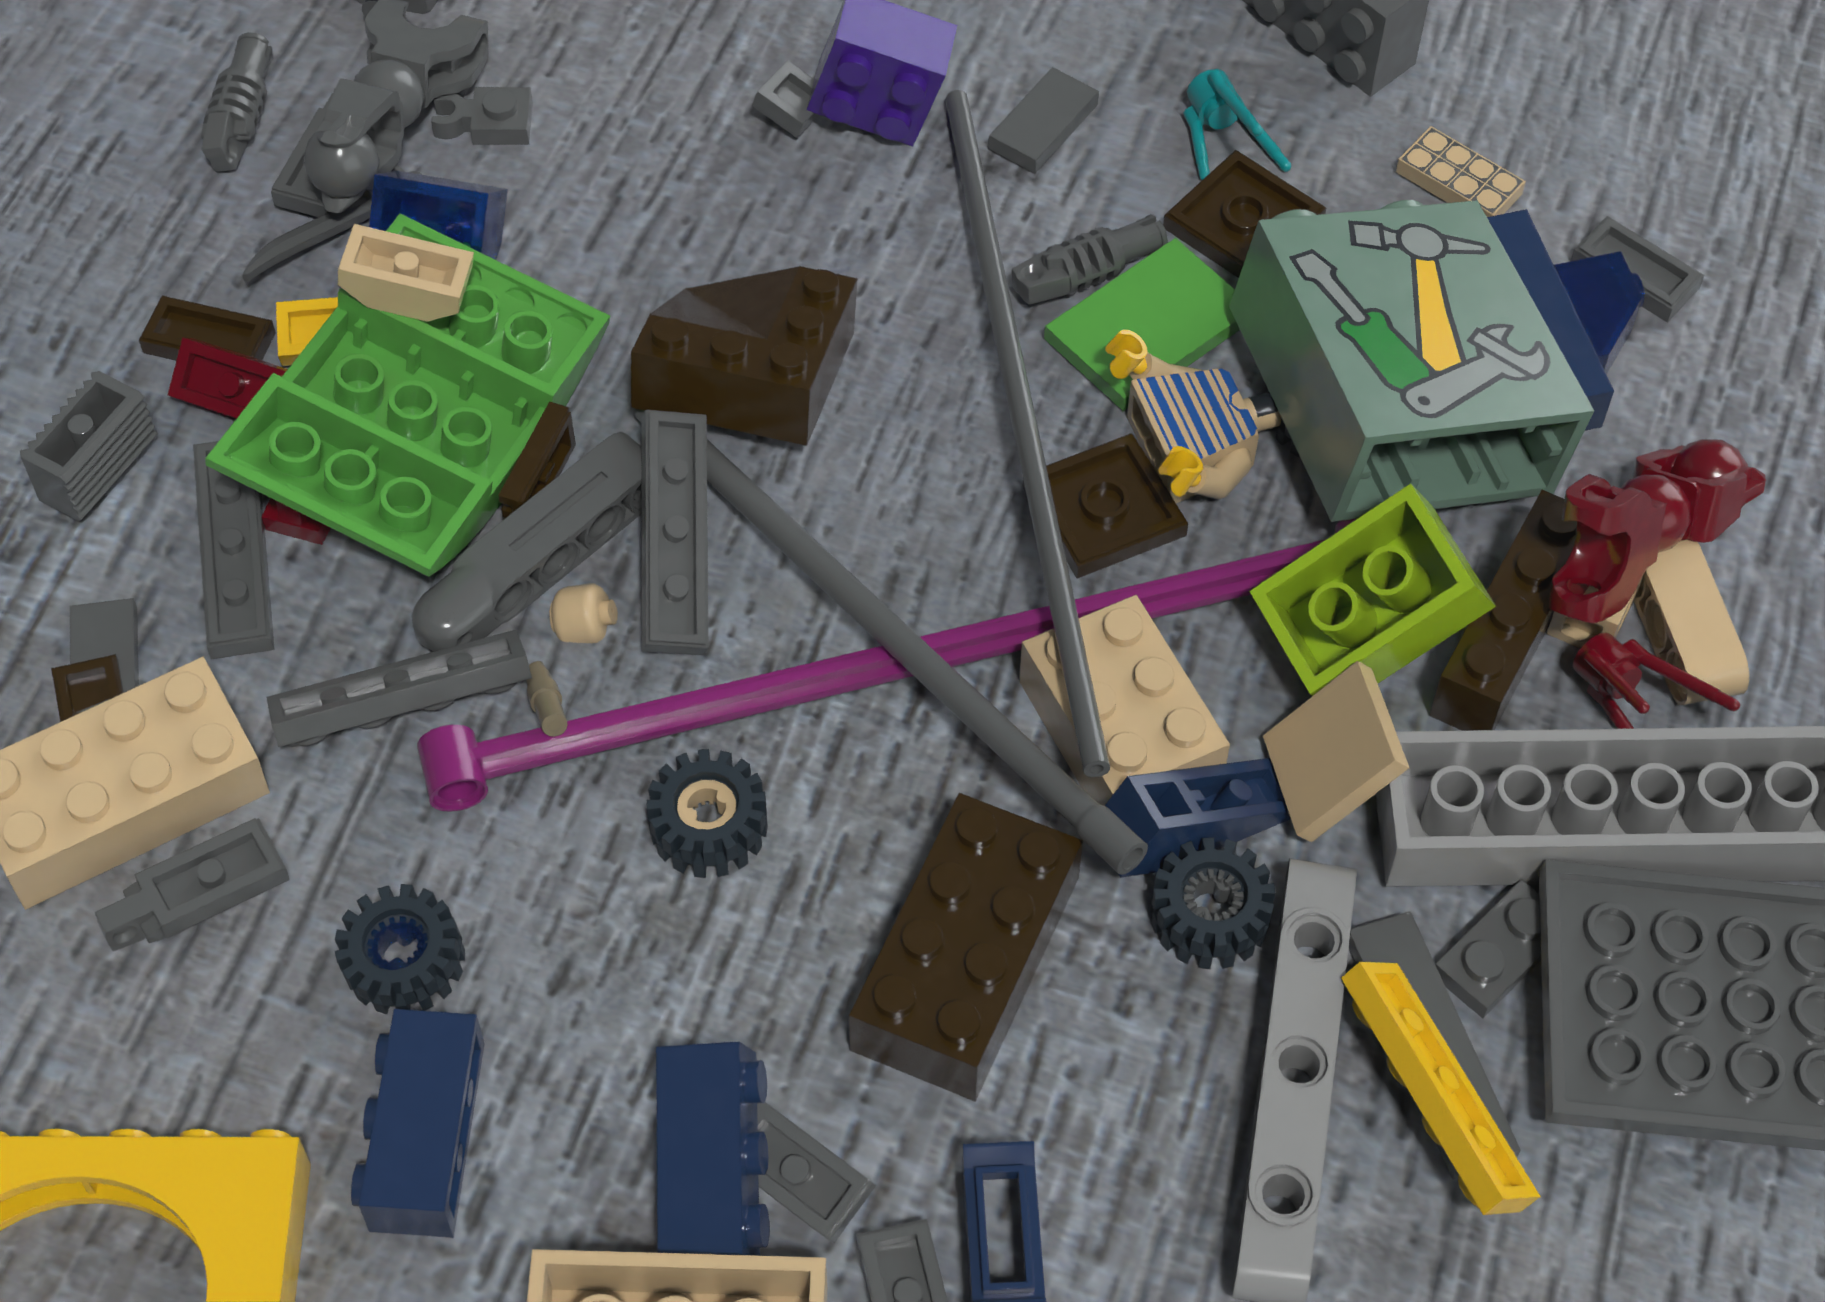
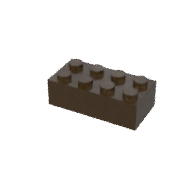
M959 793L849 1014L850 1051L976 1102L1079 879L1083 840Z

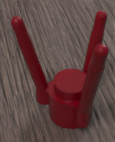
M1599 633L1581 647L1573 662L1575 672L1589 684L1586 692L1601 705L1617 729H1634V727L1614 699L1624 698L1640 714H1646L1650 709L1649 704L1635 690L1642 677V671L1638 668L1640 665L1730 711H1737L1740 708V702L1737 699L1649 653L1634 639H1630L1622 645L1610 633Z

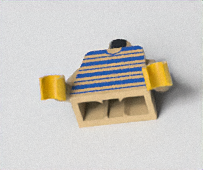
M1121 330L1105 346V351L1108 354L1116 356L1110 363L1112 375L1117 379H1124L1130 374L1131 378L1134 379L1130 385L1127 418L1142 450L1175 503H1179L1196 494L1215 499L1227 497L1254 465L1259 438L1258 432L1280 426L1281 415L1270 392L1243 399L1230 372L1222 368L1201 370L1167 363L1148 353L1143 339L1130 330Z

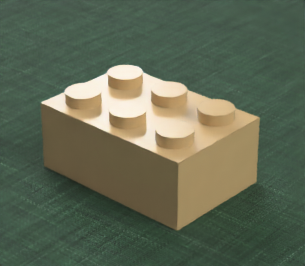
M1137 595L1079 618L1110 763L1109 772L1103 776L1088 777L1083 771L1055 630L1051 629L1022 641L1019 682L1081 788L1097 803L1105 806L1127 776L1227 763L1230 743Z

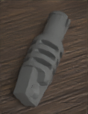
M247 32L238 37L231 66L218 75L208 110L204 117L201 149L205 157L210 160L211 166L216 172L236 169L248 142L253 139L266 98L267 88L263 76L273 49L271 46H268L269 41L257 33Z
M1152 214L1119 229L1095 228L1089 233L1077 235L1075 239H1067L1062 241L1061 244L1052 245L1040 254L1012 268V287L1028 304L1061 296H1070L1075 294L1077 290H1085L1091 285H1097L1106 279L1117 277L1125 268V264L1152 254L1167 244L1166 230L1161 221H1156V216Z

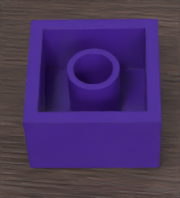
M843 0L820 57L806 110L827 117L830 120L842 122L913 147L946 77L958 25L886 0Z

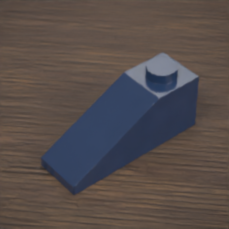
M1270 758L1127 776L1105 804L1148 845L1147 853L1140 864L1127 874H1118L1120 878L1155 873L1158 871V868L1163 869L1164 859L1171 851L1179 858L1181 845L1192 841L1197 852L1201 849L1202 838H1214V849L1219 850L1224 848L1226 839L1238 842L1291 819Z

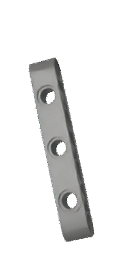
M1289 858L1241 1211L1231 1298L1250 1302H1306L1344 993V983L1341 977L1346 974L1357 870L1354 868ZM1313 947L1322 952L1325 957L1309 958L1300 953L1298 948ZM1287 1068H1296L1304 1071L1311 1081L1295 1083L1284 1077L1281 1071ZM1270 1196L1285 1197L1295 1205L1297 1211L1291 1214L1276 1213L1266 1206L1263 1199Z

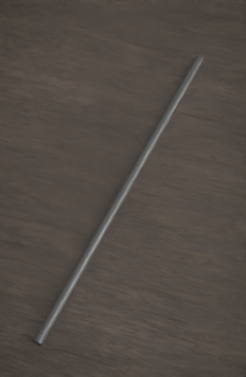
M953 90L947 94L945 101L1083 771L1088 777H1100L1109 772L1110 763L967 94L962 90Z

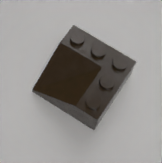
M798 266L683 289L649 314L631 351V408L644 411L656 410L706 415L708 425L807 446L854 335L858 278L835 274L828 270H816Z

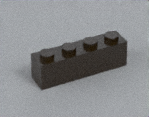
M1543 489L1541 490L1487 590L1496 607L1470 623L1466 628L1440 677L1429 716L1461 731L1495 730L1541 643L1554 613L1548 606L1552 579L1566 564L1577 536V521H1562L1565 499Z

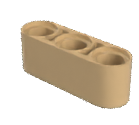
M1688 539L1681 540L1672 549L1658 553L1657 562L1649 566L1644 572L1634 599L1654 653L1662 660L1720 689L1729 696L1744 694L1749 685V668L1744 649L1699 543ZM1664 677L1674 700L1679 705L1708 701L1704 697Z

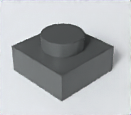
M787 60L757 91L752 106L798 138L818 116V114L806 110L814 79Z

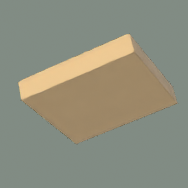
M1356 661L1263 735L1296 835L1309 842L1316 840L1410 768L1373 670L1359 661Z

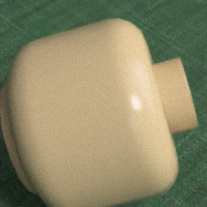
M594 583L568 586L560 589L552 600L549 611L553 632L556 633L559 640L570 643H598L605 637L607 625L616 624L618 619L615 602L612 599L609 600L604 589Z

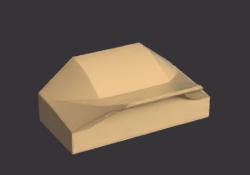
M354 224L338 268V286L367 308L428 322L459 313L473 266L474 252Z

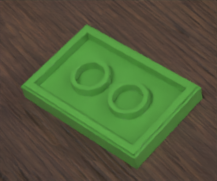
M1174 238L1045 325L1044 339L1122 411H1125L1128 408L1131 381L1134 379L1131 378L1130 374L1124 379H1117L1112 375L1110 363L1116 356L1108 354L1105 351V346L1121 330H1130L1143 339L1148 353L1167 363L1188 367L1240 330L1229 307L1235 289L1177 238Z

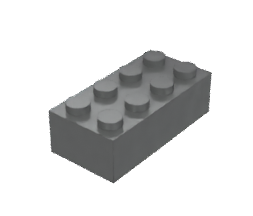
M1242 0L1257 11L1264 20L1273 23L1297 41L1300 47L1313 53L1334 69L1341 78L1354 84L1370 97L1416 64L1429 0Z

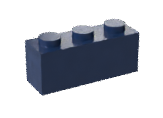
M394 1009L390 1033H381L378 1037L375 1051V1072L377 1075H382L378 1098H368L363 1118L364 1139L370 1140L366 1163L356 1164L351 1184L352 1205L359 1206L369 1232L454 1238L485 1045L477 1014Z
M741 1042L656 1047L658 1253L760 1256V1248L768 1246L770 1221L766 1205L759 1204L758 1175H765L767 1173L769 1153L765 1133L763 1131L758 1132L757 1104L765 1103L767 1097V1074L764 1062L757 1060L756 1052Z

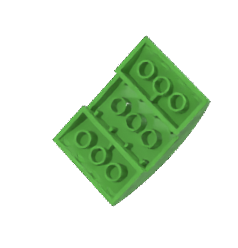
M399 214L386 230L387 232L474 252L473 266L459 313L426 322L367 308L344 289L340 288L338 291V307L284 375L281 377L273 373L207 455L205 462L206 466L430 577L450 562L476 536L502 503L499 502L498 495L549 401L563 406L567 405L609 325L610 315L411 218Z

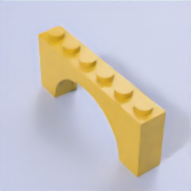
M46 1129L39 1132L38 1136H9L7 1133L0 1131V1231L24 1218L58 1207L77 1204H111L130 1207L147 1212L168 1222L186 1235L201 1251L207 1279L206 1302H295L311 1163L299 1137H292L286 1132L273 1129L254 1131L250 1134V1137H221L216 1132L204 1129L185 1130L180 1133L179 1137H151L143 1131L134 1129L114 1130L109 1133V1136H80L75 1132L64 1129Z

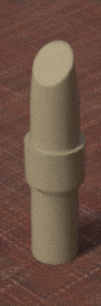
M535 661L529 665L532 678L526 680L528 686L527 696L531 708L537 713L543 732L548 736H559L565 732L568 725L561 705L562 695L558 684L552 679L543 662Z

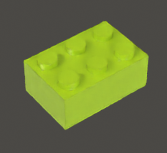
M1411 483L1249 591L1312 696L1356 661L1372 668L1377 683H1380L1496 607L1434 507Z

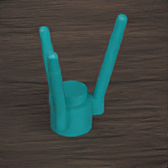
M1219 69L1207 70L1197 75L1191 81L1187 89V96L1192 105L1184 110L1183 116L1190 127L1200 180H1203L1210 174L1203 125H1209L1214 129H1224L1232 125L1238 118L1282 171L1288 172L1291 170L1292 166L1289 160L1247 109L1224 71Z

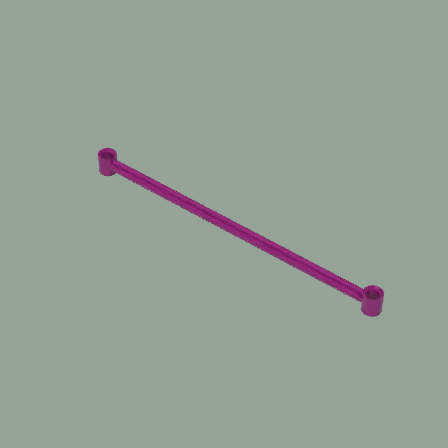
M1356 519L1338 521L1335 526V533ZM1326 539L1075 599L1078 617L1081 618L1134 595L1138 596L1151 619L1251 595L1250 590ZM1045 606L920 636V638L951 667L1020 651L1022 650V641L1054 629L1050 606ZM878 646L567 721L568 725L565 732L555 737L546 735L540 727L477 743L475 733L471 728L464 725H445L425 733L419 739L417 749L431 806L440 811H460L477 805L487 796L488 786L486 779L884 684L914 675L883 646Z

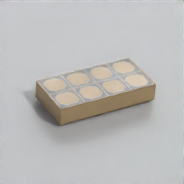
M1432 126L1398 159L1396 173L1447 203L1478 200L1486 217L1504 214L1523 194L1526 182Z

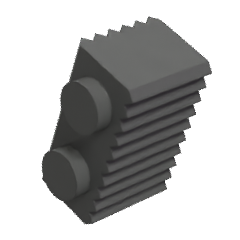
M100 371L92 372V379L83 381L84 388L75 390L76 397L67 398L68 405L60 407V414L52 415V423L44 424L45 431L36 433L37 440L28 441L29 449L20 450L22 462L39 501L77 521L84 518L158 434L154 430L155 426L151 423L152 418L148 415L150 411L146 408L147 404L143 401L145 397L138 390Z

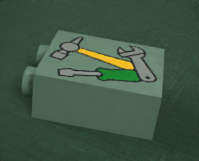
M1400 200L1376 210L1321 215L1299 209L1281 213L1272 219L1258 221L1229 307L1331 522L1358 519L1410 483L1434 509L1539 496L1542 489L1554 494L1594 413V409L1478 200L1423 205L1415 200Z

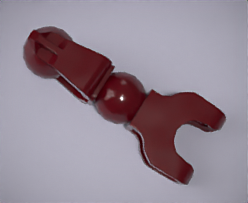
M1702 439L1689 443L1686 446L1681 445L1674 449H1659L1636 457L1633 478L1629 479L1620 488L1611 487L1609 482L1601 477L1592 474L1584 476L1566 490L1562 521H1577V536L1566 564L1552 579L1549 609L1587 623L1604 621L1621 611L1634 594L1646 569L1657 562L1659 552L1672 549L1681 540L1688 539L1701 543L1714 541L1740 517L1741 508L1746 503L1764 492L1765 474L1756 468L1749 467L1739 450L1729 443L1718 439ZM1590 585L1599 590L1584 595Z

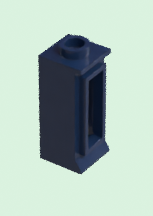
M1034 1141L963 1144L962 1187L970 1302H1046ZM1018 1179L1025 1282L990 1283L983 1180Z

